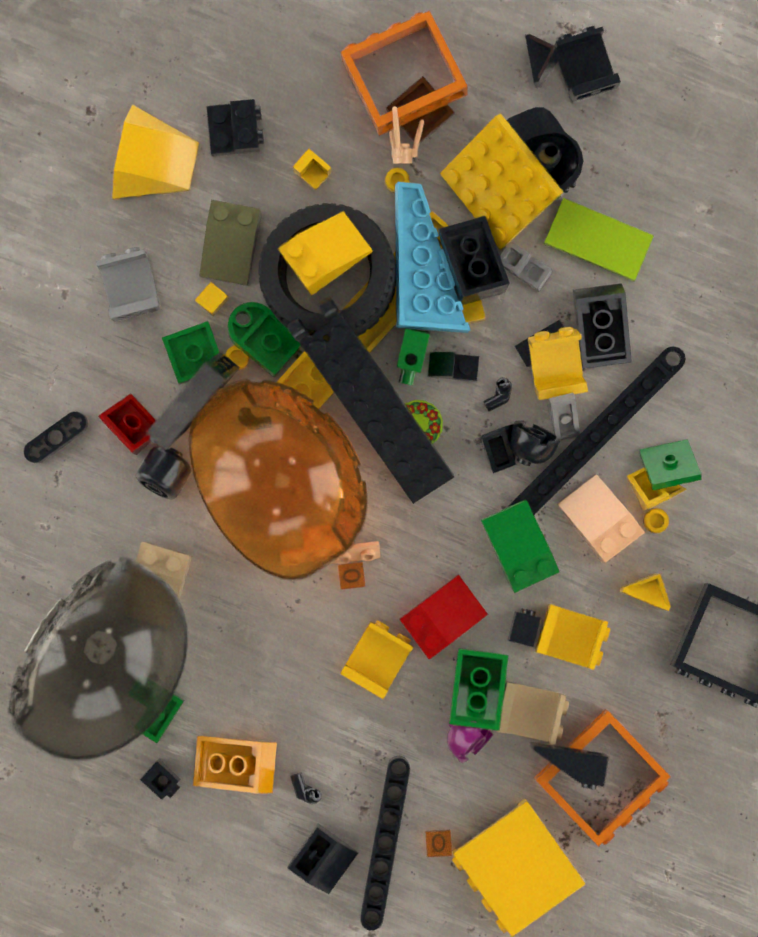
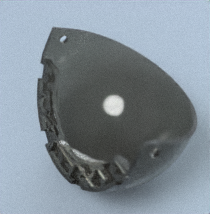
M127 557L119 558L118 562L115 563L107 561L98 565L71 586L74 591L65 600L60 598L48 612L24 651L28 655L23 667L18 666L8 699V713L13 718L9 722L11 728L21 738L52 756L68 760H88L108 755L123 748L138 738L154 723L168 705L179 684L188 648V629L183 607L173 589L163 579L142 564Z

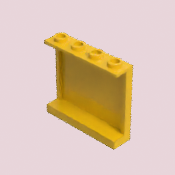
M523 799L517 804L516 808L456 850L455 848L452 850L455 856L452 858V861L460 872L463 869L469 876L466 881L474 892L480 891L484 897L481 900L484 907L489 913L494 911L499 918L495 921L504 934L508 931L511 937L585 885L581 876L526 799Z

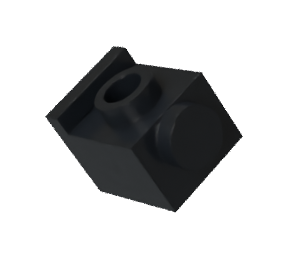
M159 759L140 780L163 800L166 795L171 798L179 790L180 786L177 783L181 779ZM160 776H166L168 783L165 785L159 782Z

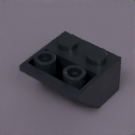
M318 823L290 861L287 869L306 883L330 894L356 858L358 852Z

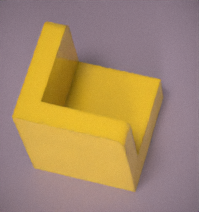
M309 148L293 166V171L315 190L332 173L331 167Z

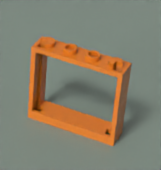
M430 10L425 13H416L410 20L403 23H395L388 30L380 34L373 33L366 40L358 44H349L341 51L342 62L379 136L394 129L393 112L390 111L380 116L354 64V60L428 27L455 82L397 108L399 127L468 95V86Z
M606 709L566 747L582 750L610 724L658 774L616 817L597 834L548 783L560 771L559 768L549 762L534 777L542 788L598 847L602 843L603 845L609 843L615 836L613 832L619 826L625 827L633 819L631 815L637 809H644L651 801L649 797L656 791L658 793L663 791L669 784L667 780L671 777Z

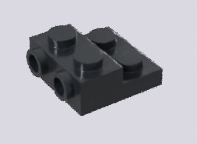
M255 99L230 101V104L206 106L211 156L260 152L259 144H264L263 129H258L257 120H262L261 107L256 105Z

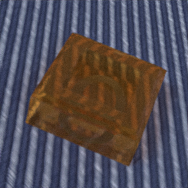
M363 562L338 565L341 589L365 587Z
M450 829L425 831L427 857L452 856Z

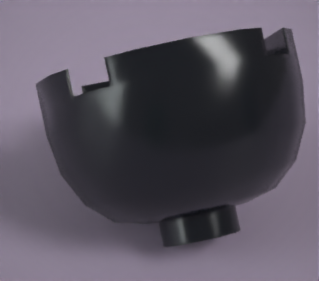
M515 421L509 434V443L512 453L518 457L517 461L523 465L530 466L531 463L541 464L549 460L560 443V440H556L557 436L538 425L533 424L532 427H526L525 421Z

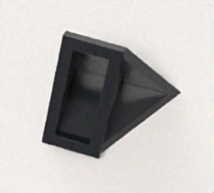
M527 34L525 38L535 87L539 88L560 60V55L556 46L531 34Z
M513 424L479 437L493 474L516 465V456L512 453L509 443V434Z

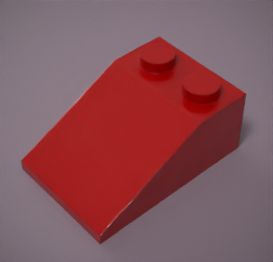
M457 575L399 619L430 660L486 617L488 613L460 575Z

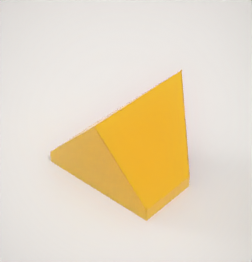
M645 468L627 475L628 481L643 510L652 508L687 490L680 485L652 490Z
M651 574L622 586L619 591L665 611H669L671 607L661 574Z

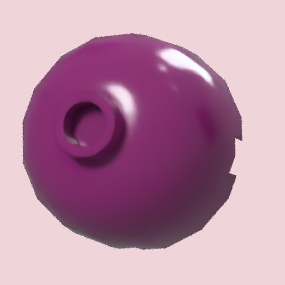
M449 724L451 729L447 735V744L452 754L461 763L469 760L466 756L471 752L476 755L489 742L493 734L488 729Z

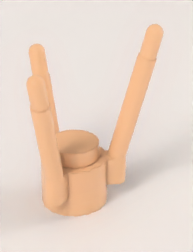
M393 107L394 129L389 131L393 164H412V157H418V146L424 120L421 119L411 149L410 144L401 143L397 107Z

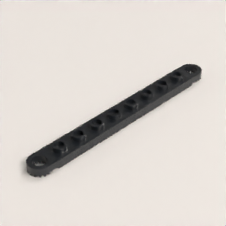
M675 346L666 348L507 507L526 499L535 515L684 366L686 358L683 350ZM674 352L679 356L678 365L671 366L666 362L668 353Z

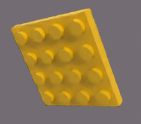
M501 113L496 115L440 173L475 218L486 216L495 244L500 250L506 247L510 241L563 193Z

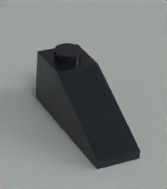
M530 742L532 750L578 783H582V788L596 790L597 786L604 787L609 756L605 753Z

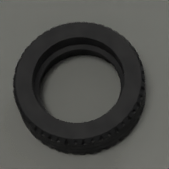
M314 204L291 213L289 217L284 218L277 225L276 229L272 230L260 255L261 260L258 265L259 284L267 305L284 327L288 328L287 324L299 318L309 333L312 334L329 323L330 320L324 314L314 313L305 309L292 297L286 279L288 263L278 248L299 233L343 211L373 252L367 255L370 277L365 292L354 304L340 312L357 336L364 334L367 329L374 327L379 322V318L384 316L395 294L396 262L385 234L366 214L342 204ZM326 334L323 336V339L328 341L330 336Z

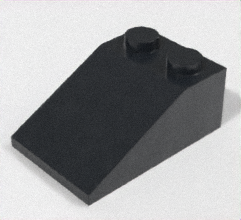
M486 216L438 230L442 249L455 282L454 288L462 305L505 293L510 282Z
M622 283L573 290L577 330L582 337V340H579L582 368L632 362L626 293Z

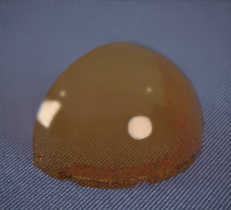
M250 379L240 380L215 391L192 419L189 432V455L194 479L201 498L215 524L230 544L245 559L274 577L286 580H301L328 566L349 551L355 544L354 541L364 526L367 513L366 481H362L359 470L361 463L342 428L328 412L323 413L315 407L312 399L281 383L263 380L262 382H250Z

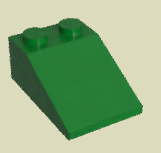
M526 499L481 519L507 582L514 593L560 572Z
M458 649L450 725L500 731L509 655Z

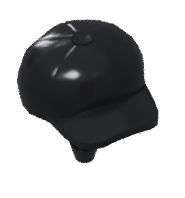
M534 107L506 120L563 193H568L569 187H576V181L581 174L584 162L582 150L578 142L564 131L558 120L549 110L544 107Z

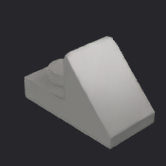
M574 393L549 398L548 411L554 435L557 436L556 440L579 436L580 429Z

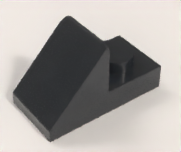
M430 352L428 377L477 382L479 356L455 354V352Z

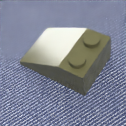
M211 199L199 273L200 277L248 286L262 217L260 209Z

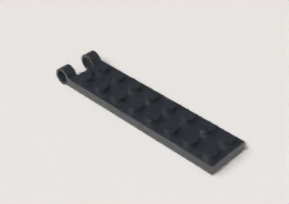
M327 297L318 305L326 318L330 320L329 323L312 334L309 333L299 318L287 324V327L414 504L453 479L454 474L340 312L331 297ZM326 334L330 336L328 341L323 339V336Z

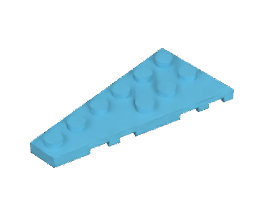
M397 182L395 184L397 328L468 333L471 330L468 322L466 323L462 312L463 306L461 301L458 300L454 288L455 282L444 250L440 247L437 238L439 235L436 227L434 228L429 214L431 211L422 184Z

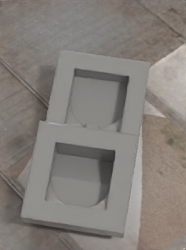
M511 241L500 255L503 266L507 271L537 291H540L553 272L550 267L536 260L529 252Z

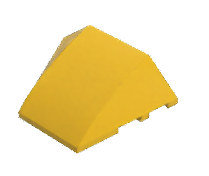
M132 104L123 124L113 174L112 200L157 193L166 194L189 191L199 142Z

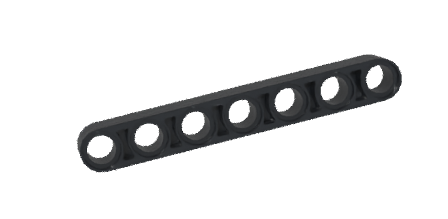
M403 756L392 757L389 760L361 909V924L369 931L379 929L385 913L410 774V764ZM397 761L403 762L406 765V770L402 774H395L392 771V765ZM390 787H399L402 792L401 796L397 799L390 798L387 794ZM388 811H392L397 815L396 821L392 824L386 823L382 818ZM381 837H390L393 842L389 848L380 847L378 841ZM377 862H385L388 869L384 873L376 872L374 865ZM378 886L383 890V895L379 898H374L369 893L370 889ZM370 911L376 912L379 916L378 920L374 923L367 922L365 919V915Z

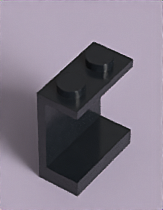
M595 26L587 27L580 34L572 36V33L560 36L558 41L555 42L554 46L557 47L560 55L558 63L571 103L617 89L621 83L618 73L614 74L602 39L604 33L603 26L595 28Z

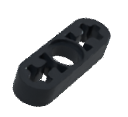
M80 412L67 414L25 445V458L32 463L43 462L85 432L88 427L87 418ZM73 417L76 419L81 418L82 421L79 423L81 427L79 429L72 427L68 430L72 434L68 437L67 432L60 426L64 424L67 428L72 425L71 419ZM58 430L62 433L63 439L59 444L54 445L50 442L49 436L51 432ZM44 438L45 443L51 450L48 451L47 448H43L39 452L41 455L39 458L36 456L31 457L30 454L33 452L32 446L36 448L41 447L44 444L40 440Z

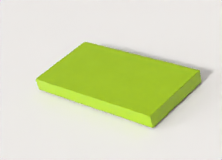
M563 198L544 244L634 282L654 235Z

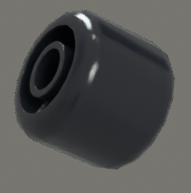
M155 446L149 451L138 469L136 478L142 486L166 499H175L190 476L192 469L190 464L182 457L183 454L178 450Z

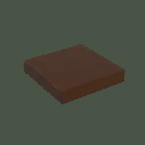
M422 76L389 104L386 110L390 112L393 107L399 108L435 91V89ZM447 104L401 127L414 141L419 122L423 119L424 125L419 142L421 144L454 116L455 112Z

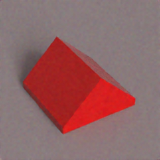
M131 393L98 416L135 455H138L151 442V436L147 432L156 420Z

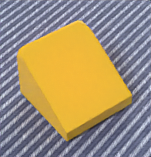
M210 282L195 301L214 316L228 301L229 296Z
M481 300L462 305V312L466 323L472 324L486 320Z

